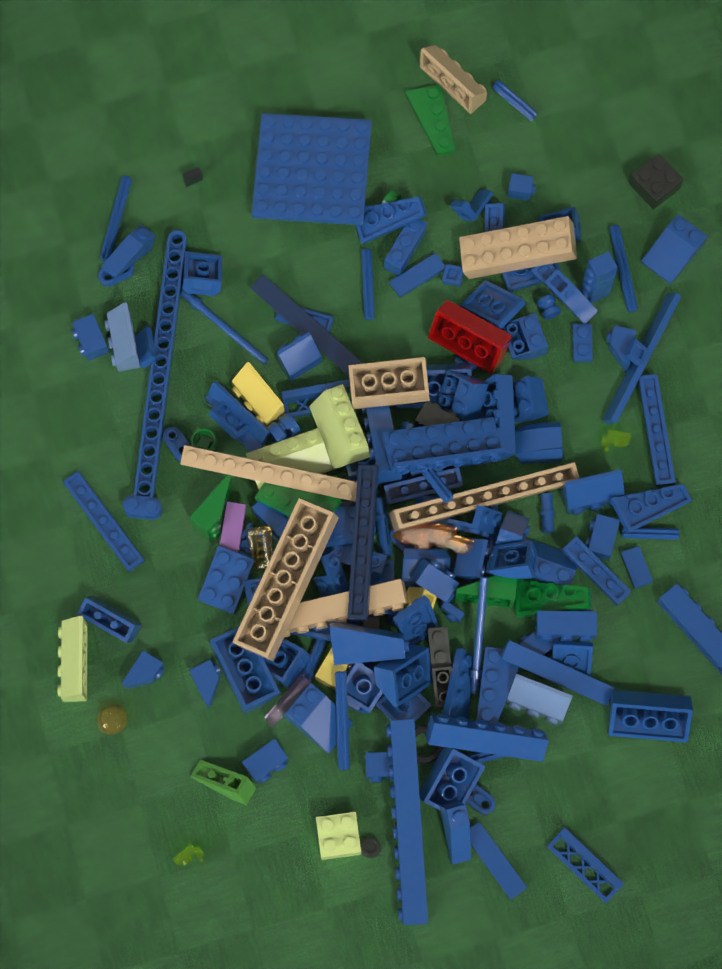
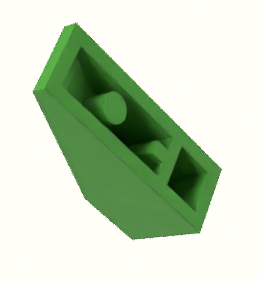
M203 760L199 761L191 775L198 782L229 799L245 805L248 804L256 790V787L247 776Z

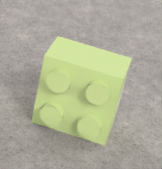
M356 812L316 817L321 860L361 855Z

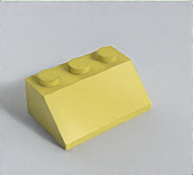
M249 362L246 363L232 380L233 388L231 390L237 398L241 397L243 399L244 407L248 411H252L256 415L255 418L267 427L273 422H278V419L285 414L284 404Z

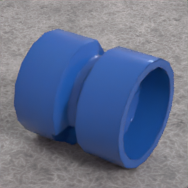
M288 412L278 419V423L273 422L266 427L269 430L268 435L274 443L301 433L298 424Z

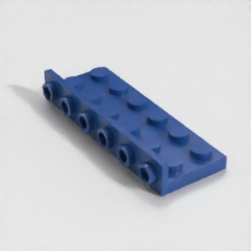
M493 417L382 433L391 474L398 473L399 475H404L410 471L424 472L431 468L440 470L447 466L454 465V467H460L467 463L480 464L488 460L496 462L501 460L506 453V448L501 447Z

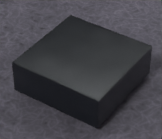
M199 167L182 174L186 187L203 180Z

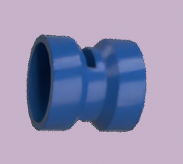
M554 295L544 296L537 301L538 307L543 311L542 316L544 320L552 319L561 313L559 306L555 304L556 299Z

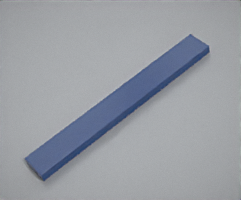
M677 292L666 295L642 342L648 348L643 364L637 366L633 362L631 363L602 420L605 424L617 423L681 298V295Z

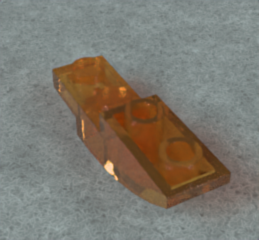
M423 524L400 530L393 534V538L398 539L399 542L414 544L419 549H429L436 543L438 547H448L460 554L470 551L474 543L472 540L457 536V528L441 524Z

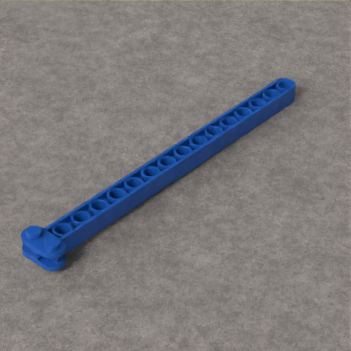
M180 230L172 231L167 240L154 338L156 359L151 362L134 495L126 497L123 501V509L126 515L137 519L156 520L162 514V506L160 501L155 498L183 283L185 251H187L186 235ZM176 239L182 240L180 244L173 243ZM174 256L180 257L178 261L171 260ZM172 273L178 275L176 278H169V275ZM168 291H175V294L172 296L166 295ZM167 308L173 309L171 313L164 312ZM165 325L171 326L168 331L162 330V327ZM162 343L169 344L168 347L164 349L159 347ZM161 360L166 361L164 366H158L157 363ZM158 378H163L164 382L161 384H156L155 380ZM155 396L162 397L159 402L152 401ZM152 414L160 415L156 420L150 419ZM154 431L157 433L154 438L147 437L150 432ZM147 450L155 451L152 456L145 455ZM145 468L153 469L150 474L142 473ZM143 486L150 487V490L148 492H140V489Z

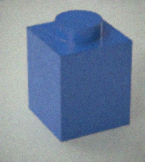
M512 173L508 197L529 201L530 195L535 193L536 184H532L534 177Z

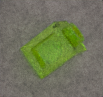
M608 430L607 435H603L601 446H604V452H608L610 443L617 447L628 446L631 434Z
M192 844L188 845L172 859L178 867L181 865L184 867L193 860L191 856L194 854L201 863L205 861L202 857L204 852L198 845L193 847Z

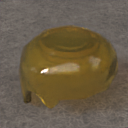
M108 705L98 713L96 722L101 732L106 735L119 734L126 728L128 717L126 711L121 706Z

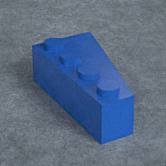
M485 647L476 720H484L487 723L495 724L502 713L519 669L518 666L500 659L504 649Z

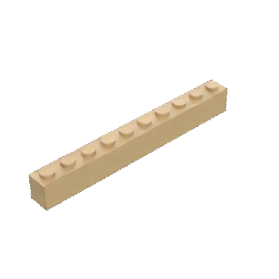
M184 445L181 465L356 502L357 481Z
M574 462L453 494V500L448 503L438 498L393 510L389 515L394 532L476 511L477 505L491 507L562 488L565 482L580 478Z

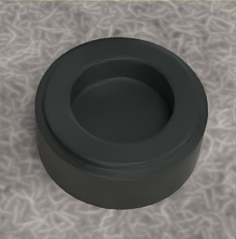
M369 837L363 840L361 852L365 857L375 858L379 855L381 845L377 839Z

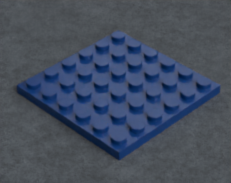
M262 113L252 218L363 225L372 120Z

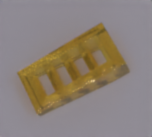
M253 528L248 531L252 559H255L254 569L267 568L272 557L271 528ZM259 550H264L265 553H259ZM259 558H266V561L259 562Z

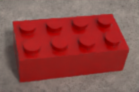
M446 300L436 311L428 335V339L490 374H493L502 364L512 335L449 300Z

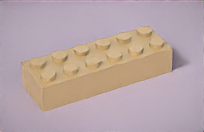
M569 216L459 237L462 270L468 279L577 259L574 223Z

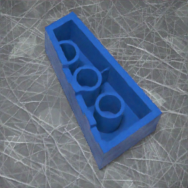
M494 374L484 380V382L488 383V388L478 419L494 418L501 447L506 448V453L501 459L505 460L516 454L512 375Z

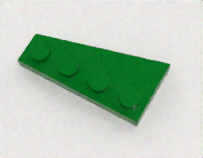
M441 85L405 91V96L409 100L414 113H416L420 125L424 128L436 155L441 156L455 153Z
M265 482L255 496L256 501L289 517L299 498L333 513L336 512L342 502L340 498Z
M517 579L515 597L516 616L518 618L536 616L537 611H575L591 608V589L588 587Z

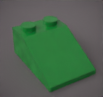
M229 475L222 480L190 516L192 527L208 541H211L213 538L216 539L222 532L226 505L230 501L233 490L231 476Z
M499 576L488 578L486 605L513 608L517 579ZM480 581L458 588L456 590L455 602L478 604Z

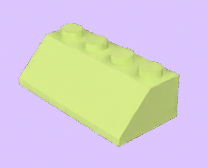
M344 385L325 390L309 408L323 439L333 469L369 458L367 441Z
M318 428L246 453L249 459L320 474L333 470ZM255 480L258 490H260L264 482Z
M77 616L63 620L62 627L58 628V636L62 638L61 646H58V657L61 658V665H58V677H61V685H58V696H61L63 702L87 701L88 624L83 616Z

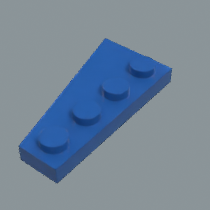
M415 197L398 200L397 202L365 206L363 225H356L361 243L366 244L427 216L423 199Z
M684 484L609 499L627 534L692 501Z
M463 648L456 649L443 714L448 717H464L469 720L470 669H472L473 657Z

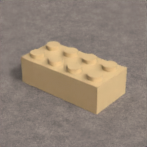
M425 357L348 365L353 409L430 401Z

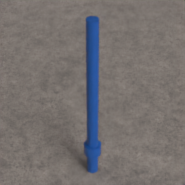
M184 290L181 292L180 295L191 303L190 306L203 313L263 365L267 364L269 361L267 357L203 305L202 300L198 297L195 298Z
M486 576L480 577L473 667L470 669V678H472L471 693L478 694L479 679L482 677L480 666L488 577Z

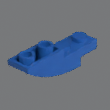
M552 264L536 266L531 270V273L583 324H586L598 312L589 300Z

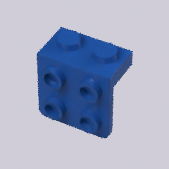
M477 505L472 524L447 519V523L452 524L451 528L461 530L462 532L475 533L483 537H489V534L497 536L498 528L502 522V513Z

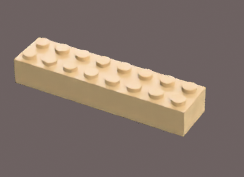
M300 498L298 499L235 635L234 644L274 661L338 521L335 513Z

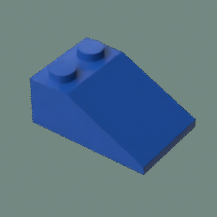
M678 214L667 226L641 263L671 285L704 246L708 236Z
M310 683L283 717L329 754L337 744L336 705ZM348 718L349 729L352 726L353 722Z

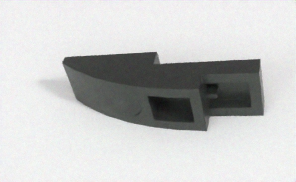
M447 626L427 628L436 708L444 707L452 672Z

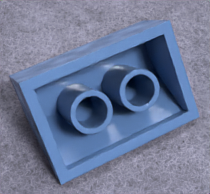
M127 302L122 303L108 312V320H105L106 331H110L111 337L108 338L109 347L114 350V355H111L112 364L117 366L118 372L141 368L139 366L131 314Z
M516 674L506 703L514 710L520 711V709L528 711L527 714L532 717L538 718L541 716L546 718V722L557 725V723L561 724L563 722L572 695Z

